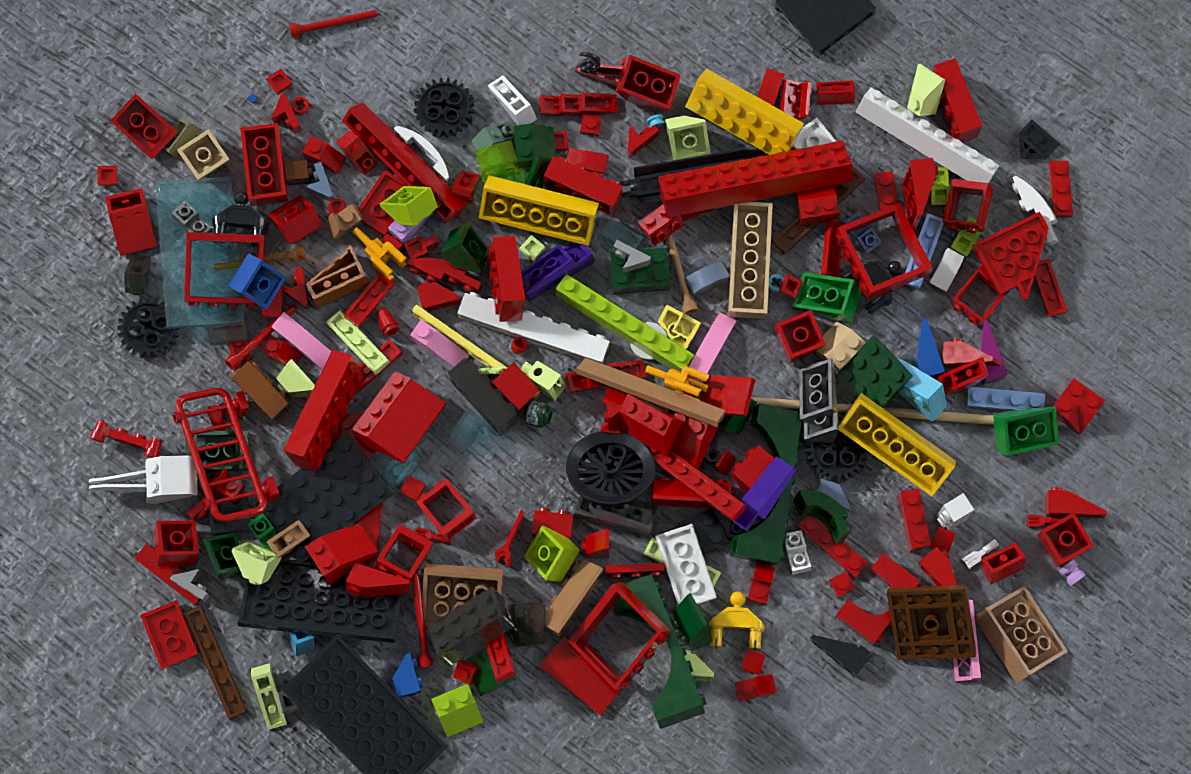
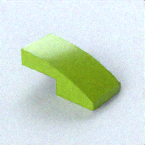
M938 167V175H936V181H934L930 192L931 205H946L950 191L948 169L946 167Z
M969 216L966 222L976 223V219ZM960 230L950 248L967 257L973 248L972 245L976 243L981 232L973 234Z

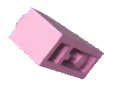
M420 320L410 334L413 342L458 371L469 357L468 353L422 320Z

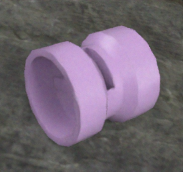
M1072 560L1059 570L1060 574L1067 578L1069 586H1072L1086 576L1083 570H1079L1075 560Z

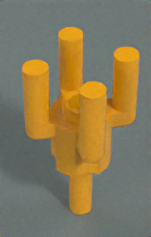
M358 227L352 231L367 246L364 252L371 257L372 266L388 280L392 281L394 279L392 275L393 270L385 264L390 258L402 269L407 266L405 261L407 258L390 242L383 244L378 238L371 240Z
M649 365L645 370V373L665 380L664 386L686 396L689 395L684 394V391L699 396L701 391L706 392L708 389L707 384L691 379L689 375L706 382L709 374L688 366H684L681 372L671 368L667 373Z

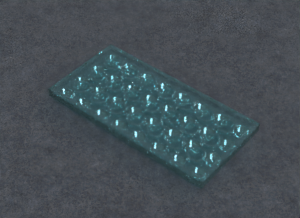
M231 177L202 178L199 181L197 179L155 181L166 329L223 326L244 322L242 304H238V308L227 307V304L219 303V307H208L207 303H200L199 306H188V302H184L187 231L172 215V212L186 201L213 228L211 233H214L212 219L233 204ZM226 227L225 234H236V228ZM192 241L190 296L241 298L240 293L229 287V284L239 270L237 243L219 244L220 242H218L217 244L214 242L199 243L198 241Z

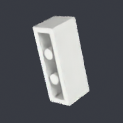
M963 493L943 505L936 515L938 517L936 520L941 528L951 530L967 520L974 509Z

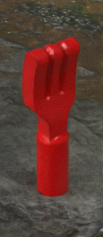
M1026 515L1027 527H1042L1046 523L1054 524L1065 516L1044 518L1042 515Z
M415 527L414 532L428 540L434 539L438 542L451 544L452 538L446 542L438 533L433 534L428 529Z

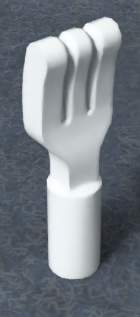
M994 539L979 552L973 551L962 560L970 569L981 561V557L984 554H988L998 547L999 544Z

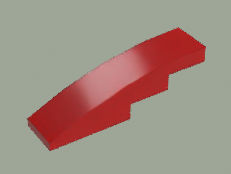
M581 92L579 95L539 96V115L583 116V113L590 115L617 113V94Z
M643 360L607 364L609 367L638 378H647ZM576 372L565 374L568 393L610 387L576 374Z

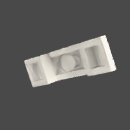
M396 126L394 128L395 134L407 146L414 142L436 163L433 166L434 172L445 183L449 184L446 165L437 150L421 135L407 128Z

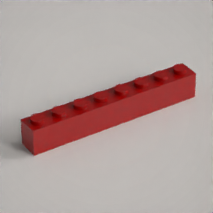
M363 102L348 110L342 122L353 133L358 135L408 186L431 187L438 206L434 212L448 223L461 215L468 204L460 196L452 193V188Z

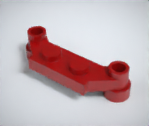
M97 420L96 426L89 436L90 439L104 443L105 438L108 437L111 440L145 450L144 456L149 458L160 456V448L163 440L152 437L150 441L146 440V437L141 434L130 435L127 430L117 428V430L108 428V423Z

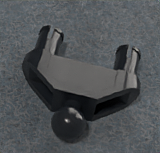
M243 191L237 192L234 196V201L237 205H230L212 219L214 233L225 234L226 227L251 229L253 230L252 235H264V231L267 229V223L263 217L251 206H245L249 200L248 194Z
M861 260L873 286L892 279L891 275H898L902 271V266L898 261L889 262L886 269L881 263ZM851 269L841 275L842 278L856 280ZM893 290L879 295L865 304L866 310L869 309L868 313L872 315L881 307L892 304Z

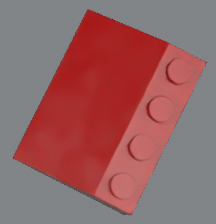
M933 158L910 160L902 181L906 216L914 232L923 214L934 181H936V175H938V166L934 164Z
M395 371L352 428V431L358 443L404 464L447 404L411 378Z

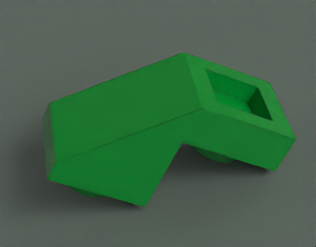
M262 513L247 525L262 546L273 551L267 544V541L277 535V533Z

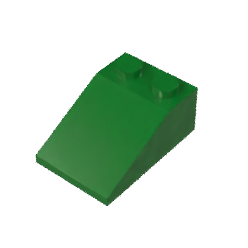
M803 272L801 277L803 282L796 299L793 301L792 307L804 312L811 310L813 315L851 324L861 293L857 282L853 279Z
M1056 407L1011 410L993 414L996 448L999 453L1009 456L1059 445Z

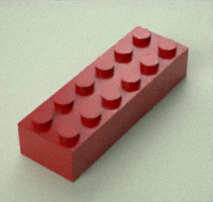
M336 350L331 351L283 450L296 467L316 473L318 467L321 466L324 454L330 448L331 440L339 429V423L347 413V407L355 396L356 386L363 379L364 372L352 355Z

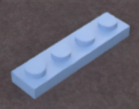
M927 213L918 240L930 261L944 223L942 218ZM912 256L905 273L918 268ZM923 278L906 285L919 290Z
M979 387L967 389L966 407L1011 411L1044 408L1045 405L1044 393Z

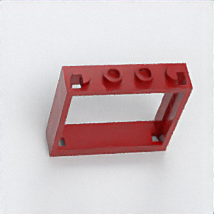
M900 203L837 228L835 235L838 246L841 245L844 251L843 256L846 262L850 263L852 274L855 279L858 278L860 290L866 294L868 300L929 276L933 269ZM892 216L918 268L873 286L848 233Z
M186 232L184 302H188V306H199L200 303H207L208 307H219V303L227 304V307L238 308V304H246V308H257L258 304L248 298L190 296L192 241L257 244L256 258L263 261L264 235Z
M623 582L612 584L568 642L615 690L626 689L632 684V678L644 669V663L655 655V649L667 640V634L671 630ZM621 596L657 631L622 676L586 642Z

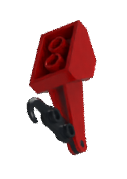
M581 52L579 54L588 58L577 63L575 69L577 74L616 86V93L626 101L643 108L661 111L670 110L681 77L680 74L632 55L626 57L624 66L601 65L600 57L593 53ZM599 73L620 76V79H616Z

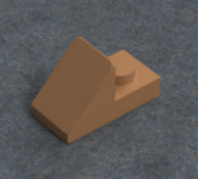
M351 204L338 214L331 213L325 223V227L333 241H336L364 221V218L356 205Z
M298 520L268 540L267 544L279 558L291 553L294 547L308 539L310 534Z

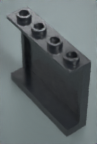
M776 0L774 9L776 11L779 9L813 48L812 53L818 58L873 16L876 7L870 0Z

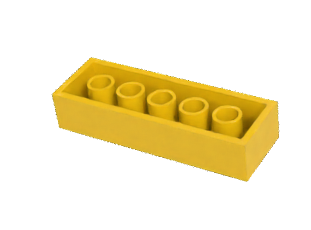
M707 68L698 77L685 106L769 155L791 151L804 125L801 121Z
M489 175L483 188L479 218L589 246L599 203Z
M862 393L838 424L839 431L931 497L955 468L956 460Z

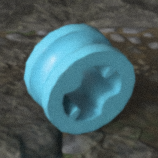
M657 114L647 119V123H650L649 128L653 125L658 129L666 124L662 120L663 115Z
M774 274L769 278L768 289L773 293H778L780 287L772 286V280L782 283L783 277L779 274Z

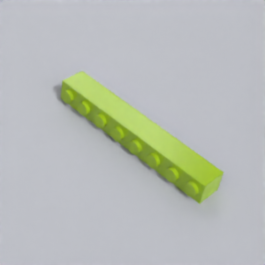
M566 274L557 286V298L639 348L669 369L672 368L681 372L684 366H690L694 354Z

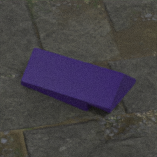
M573 242L564 249L560 244L521 271L524 293L530 301L558 285L566 274L571 277L595 263L593 254L583 244Z
M776 456L741 499L740 502L747 508L734 523L748 531L758 515L765 519L797 469Z

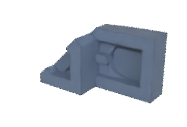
M822 479L817 491L829 495L845 510L851 511V506L841 485Z

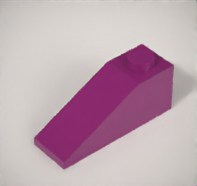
M988 321L984 322L981 329L979 350L1002 362V366L986 367L989 376L983 379L982 383L987 385L1005 379L1008 373Z

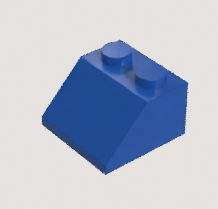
M248 253L229 287L267 310L286 276Z

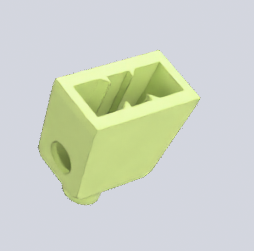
M528 361L523 364L521 370L540 389V392L555 402L566 388L561 375L539 361H536L534 365Z

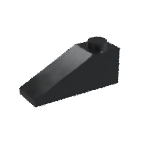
M812 635L809 641L854 677L871 658L868 655L870 652L862 645L858 647L856 644Z

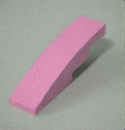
M283 312L271 326L272 329L323 370L331 351Z
M719 312L689 367L708 374L736 323L735 319ZM689 375V377L703 383V380L697 379Z

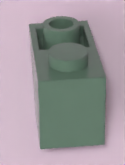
M506 122L484 127L471 142L481 156L488 155L515 140V133L513 128Z

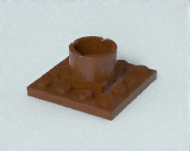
M967 585L887 589L897 660L976 657Z

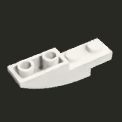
M1017 176L1012 177L1015 182L1012 183L1013 189L1016 194H1020L1022 199L1019 201L1022 210H1026L1029 214L1040 212L1049 227L1045 242L1048 241L1050 245L1058 243L1051 226L1058 221L1048 203L1027 182Z

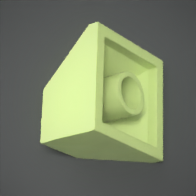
M918 64L907 108L918 116L936 114L945 79L922 64Z
M688 116L665 119L673 160L711 154L707 126L704 119Z
M292 359L276 378L279 383L277 385L279 390L284 394L288 393L290 397L309 398L315 386Z
M249 541L232 549L233 556L243 577L249 579V582L255 585L267 582L282 559V556L278 558L273 551Z
M686 650L687 655L684 657L686 661L690 660L693 668V672H691L692 677H697L699 681L712 682L714 673L696 654H691L690 650Z

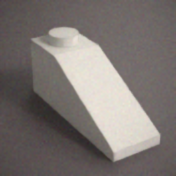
M503 75L488 85L491 92L517 125L531 124L537 120L531 104Z

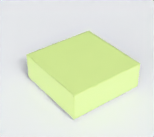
M531 235L519 248V251L534 262L546 247Z

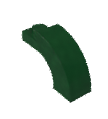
M809 489L798 491L793 499V503L800 517L813 516L820 519L828 527L836 545L842 544L850 533L847 524L844 522L848 516L845 509L835 499L825 493Z

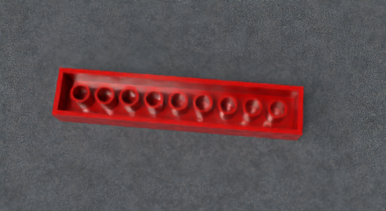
M838 141L659 176L658 180L660 195L668 218L852 182L853 169L844 142Z

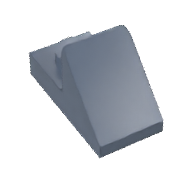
M322 163L314 164L316 170L312 172L316 183L307 185V192L330 202L334 200Z

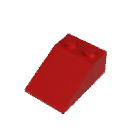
M136 93L109 122L150 159H153L178 133Z
M834 185L795 193L801 225L825 222L830 219L838 220L839 208Z
M675 412L674 416L683 420V423L670 450L698 470L718 426L715 427Z
M360 523L323 535L305 547L329 585L349 573L354 563L363 564L379 553Z

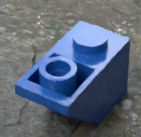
M410 653L405 655L392 678L396 694L401 699L421 693L420 688L424 687L421 676H417L415 669L419 668L416 657L412 658Z

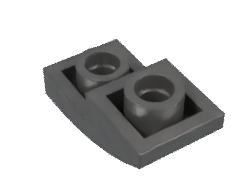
M186 201L172 212L174 218L187 232L211 233L213 231V228L199 216L198 211Z

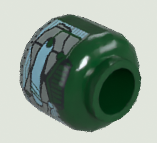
M532 401L528 406L524 407L523 416L525 417L526 424L538 428H543L550 424L553 412L550 410L549 405Z

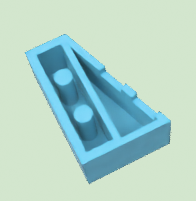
M898 357L897 359L913 375L898 394L933 422L947 407L943 384Z

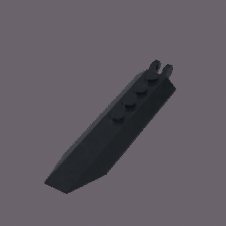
M741 148L633 167L634 179L621 181L620 184L623 187L635 184L636 190L626 191L622 193L623 198L638 196L640 205L662 201L659 189V176L769 154L758 149Z

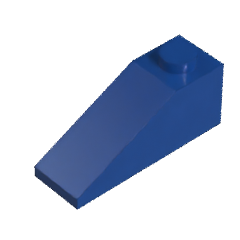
M925 318L920 325L915 368L932 378H937L944 374L945 371L927 318Z

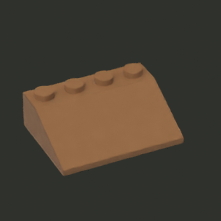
M426 563L422 595L425 626L482 631L479 619L494 612H497L500 618L504 569Z
M1025 586L997 601L975 616L979 627L1016 684L1068 652Z

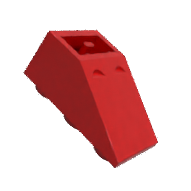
M140 188L106 196L107 209L120 256L157 248L144 190Z

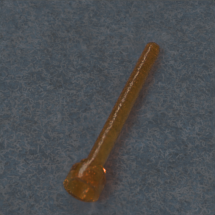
M303 245L295 246L292 251L263 255V262L267 263L291 258L293 260L297 259V261L305 260ZM245 259L217 263L214 265V270L221 271L239 268Z

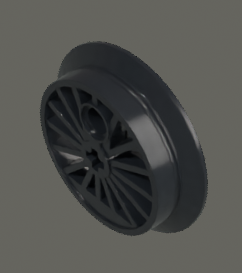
M599 431L582 438L574 445L567 457L566 474L573 489L588 501L600 506L616 507L633 501L648 489L655 474V460L649 447L630 434L620 431V434L602 433ZM608 450V453L605 457L602 451ZM597 453L600 460L593 456V454ZM608 484H609V492H608V491H605L606 488H607V486H608ZM613 485L618 495L613 493ZM621 487L628 493L624 494Z

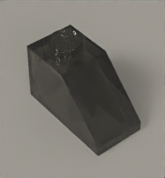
M131 256L124 273L125 293L144 295L148 286L151 256Z

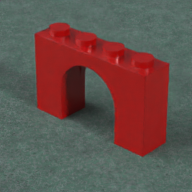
M883 553L869 571L887 584L889 588L918 587L917 585L920 583V580ZM849 599L835 616L836 619L872 646L875 642L880 643L886 635L883 631L887 626L889 628L892 627L890 610L880 615L868 614Z

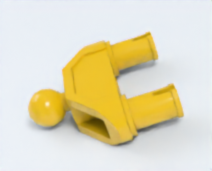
M736 591L732 593L730 601L734 607H727L708 622L712 638L709 646L715 647V639H717L716 647H722V630L726 628L750 631L749 649H754L755 641L756 650L761 649V634L765 630V625L748 608H741L746 600L742 592Z

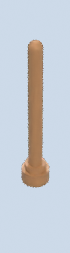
M670 235L666 238V242L684 299L683 313L685 315L693 314L699 309L694 299H691L673 235Z

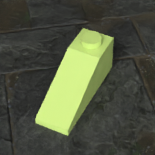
M270 663L252 668L251 678L268 730L287 725L285 714L280 712L276 695L278 688Z

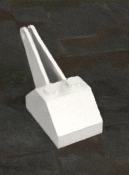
M159 456L146 459L145 470L89 479L91 484H101L91 485L89 490L146 492V503L158 504L196 496L197 470L192 456ZM146 478V484H104Z

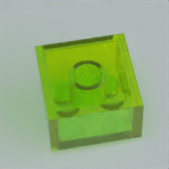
M511 140L475 150L476 163L482 182H486L489 175L498 178L503 176L509 178L518 172V162Z

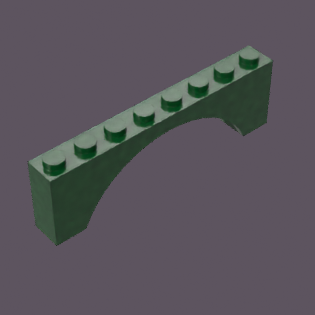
M762 403L757 404L752 412L750 425L763 436L774 458L777 456L793 467H796L798 463L797 449L801 444L799 435L804 425V422L800 420V412ZM795 475L792 476L766 518L762 519L746 533L732 538L731 557L773 566L780 564L784 556L782 546L787 536L785 527L790 517L788 507L792 502L791 488L795 483Z
M650 574L625 583L671 630L667 634L668 638L665 641L671 653L669 678L660 695L651 703L659 728L663 729L704 714V705H707L703 693L699 694L697 690L700 688L697 677L693 678L691 672H693L690 660H685L684 656L687 655L683 644L679 645L680 635L677 628L673 629L671 625L674 623L671 612L667 613L665 610L668 606L665 597H660L659 595L661 588L658 580L654 581ZM622 596L613 606L615 615L632 617L652 627Z

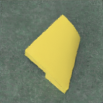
M666 305L658 320V323L665 330L669 338L686 350L701 325V322Z

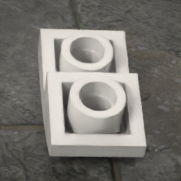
M947 247L929 282L947 292L964 256Z
M802 531L787 533L784 544L792 575L811 571V564Z

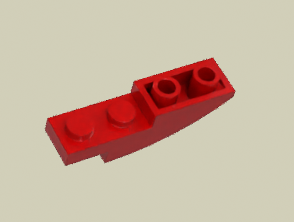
M415 258L409 259L407 262L410 272L418 276L420 274L426 276V279L431 281V283L438 282L442 284L444 279L447 278V282L455 286L459 284L469 293L475 292L479 294L482 289V283L469 277L468 270L452 267L446 260Z

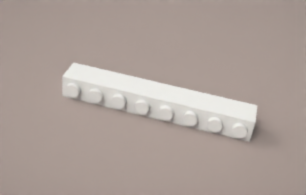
M872 87L863 96L856 110L857 114L929 158H933L934 161L967 181L989 183L999 167L991 159L971 149L960 140L948 135L945 131L930 124L927 120L922 119L911 110L904 108Z
M473 292L464 294L457 313L459 319L515 338H522L527 342L584 360L586 357L602 364L605 360L610 341L602 335L593 336L584 329L579 328L575 330L566 323L561 322L557 324L551 318L545 316L539 318L533 312L527 310L523 312L522 321L499 322V317L495 315L494 311L496 300L488 298V300L483 299L479 294Z

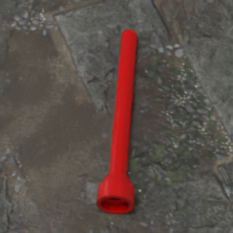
M371 10L305 25L292 23L289 24L292 39L298 38L299 35H303L304 32L374 18L378 16V12Z
M291 305L284 313L290 317L296 312L297 307ZM278 318L237 355H230L225 359L226 365L235 372L240 368L242 360L275 331L271 326Z
M415 573L412 581L421 651L418 667L434 666V661L428 652L420 575Z

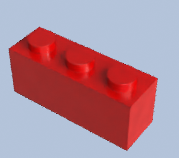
M920 489L901 491L898 495L909 552L929 549L931 542Z

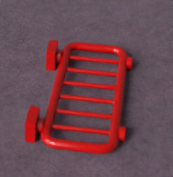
M210 388L181 395L176 400V412L173 413V419L175 424H181L206 497L202 500L204 510H210L213 517L220 522H231L263 513L266 510L267 501L268 503L276 501L279 491L273 476L267 477L263 485H261L238 419V417L246 416L249 409L244 392H236L233 400L229 393L222 388ZM214 395L221 396L225 403V406L185 414L183 403L186 401ZM227 409L231 423L191 431L187 420L188 417ZM233 426L237 440L197 448L193 437L194 434ZM239 443L243 457L208 465L202 464L199 452ZM245 460L249 474L209 483L205 469ZM251 477L255 491L218 500L214 499L211 486ZM257 495L259 500V506L256 508L226 515L221 514L217 507L218 503Z

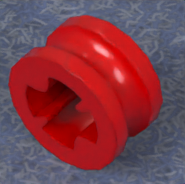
M297 97L292 102L293 111L297 115L302 116L308 113L310 106L306 98ZM300 102H303L305 106L304 109L301 108L302 110H298L297 104L299 103L300 105Z

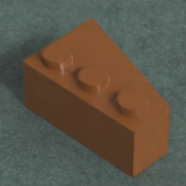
M349 245L341 256L336 257L332 264L326 269H322L306 285L318 309L368 286L369 283L351 245Z
M245 361L228 378L234 381L241 388V391L244 394L246 393L269 419H273L289 404L286 401L288 397L281 390L277 392L274 389V382L268 376L263 377L259 373L261 369L257 364Z

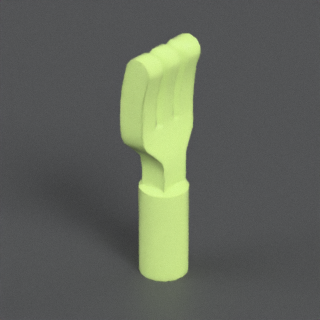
M498 365L492 368H480L478 372L481 376L491 375L492 373L497 374L504 371L505 367Z

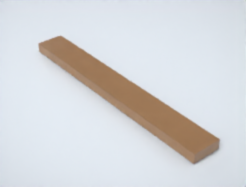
M586 357L577 368L576 374L715 427L718 426L725 415V410Z

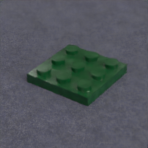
M873 335L835 377L856 400L862 393L884 408L913 375L879 338Z

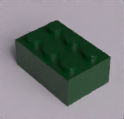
M667 248L638 250L651 257L650 264L623 273V267L628 259H621L615 255V252H610L613 294L670 290Z

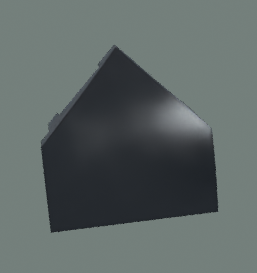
M1032 119L1019 133L1020 159L1048 158L1060 145L1057 140Z

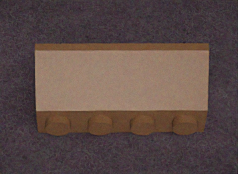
M585 559L581 563L579 561L572 569L574 572L572 577L565 579L561 585L563 590L559 595L556 593L550 601L551 607L548 611L545 609L539 617V620H541L540 626L557 638L561 637L603 576V569Z

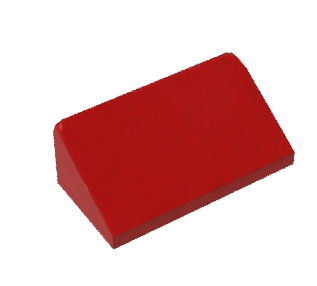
M853 81L816 82L818 105L850 104L855 102Z

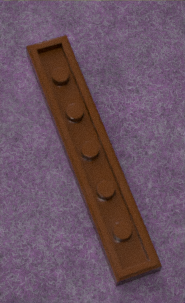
M853 166V181L834 185L838 205L866 179ZM798 216L772 240V243L786 255L820 222L801 225Z
M202 605L183 613L228 719L233 720L248 713Z

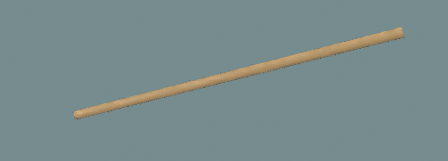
M700 393L699 396H697L696 398L700 400L702 393ZM751 397L757 401V404L762 403L784 409L800 410V400ZM837 403V413L846 414L852 404ZM883 408L896 418L929 420L917 409ZM942 411L934 420L994 425L993 415Z

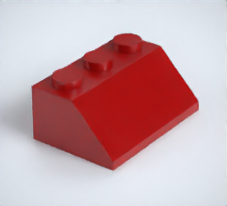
M627 394L619 411L621 431L630 434L665 456L668 455L683 420L649 401L631 394Z

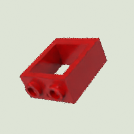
M952 179L942 220L947 229L951 231H958L960 229L973 234L984 231L993 189L989 183ZM961 193L982 196L976 223L954 220Z
M982 265L979 266L951 302L956 312L965 314L973 325H979L980 327L1009 293L1008 291L1000 295L982 317L960 301L977 278L997 293Z
M447 478L444 481L437 482L431 491L423 493L416 501L420 510L446 542L477 519L473 510ZM446 490H449L464 508V511L442 527L426 506Z
M399 524L376 560L375 569L410 580L411 584L414 574L418 573L430 554L433 542ZM397 540L421 553L409 572L385 560Z

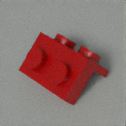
M787 78L783 80L780 110L799 121L808 117L811 110V81L807 80L801 83Z
M661 205L637 222L654 246L684 226L681 215L667 218L664 205Z

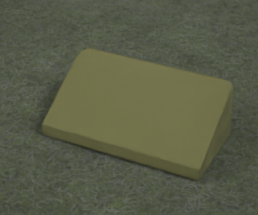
M179 118L173 126L178 133L162 149L175 159L180 157L177 149L193 140L199 131L191 122Z

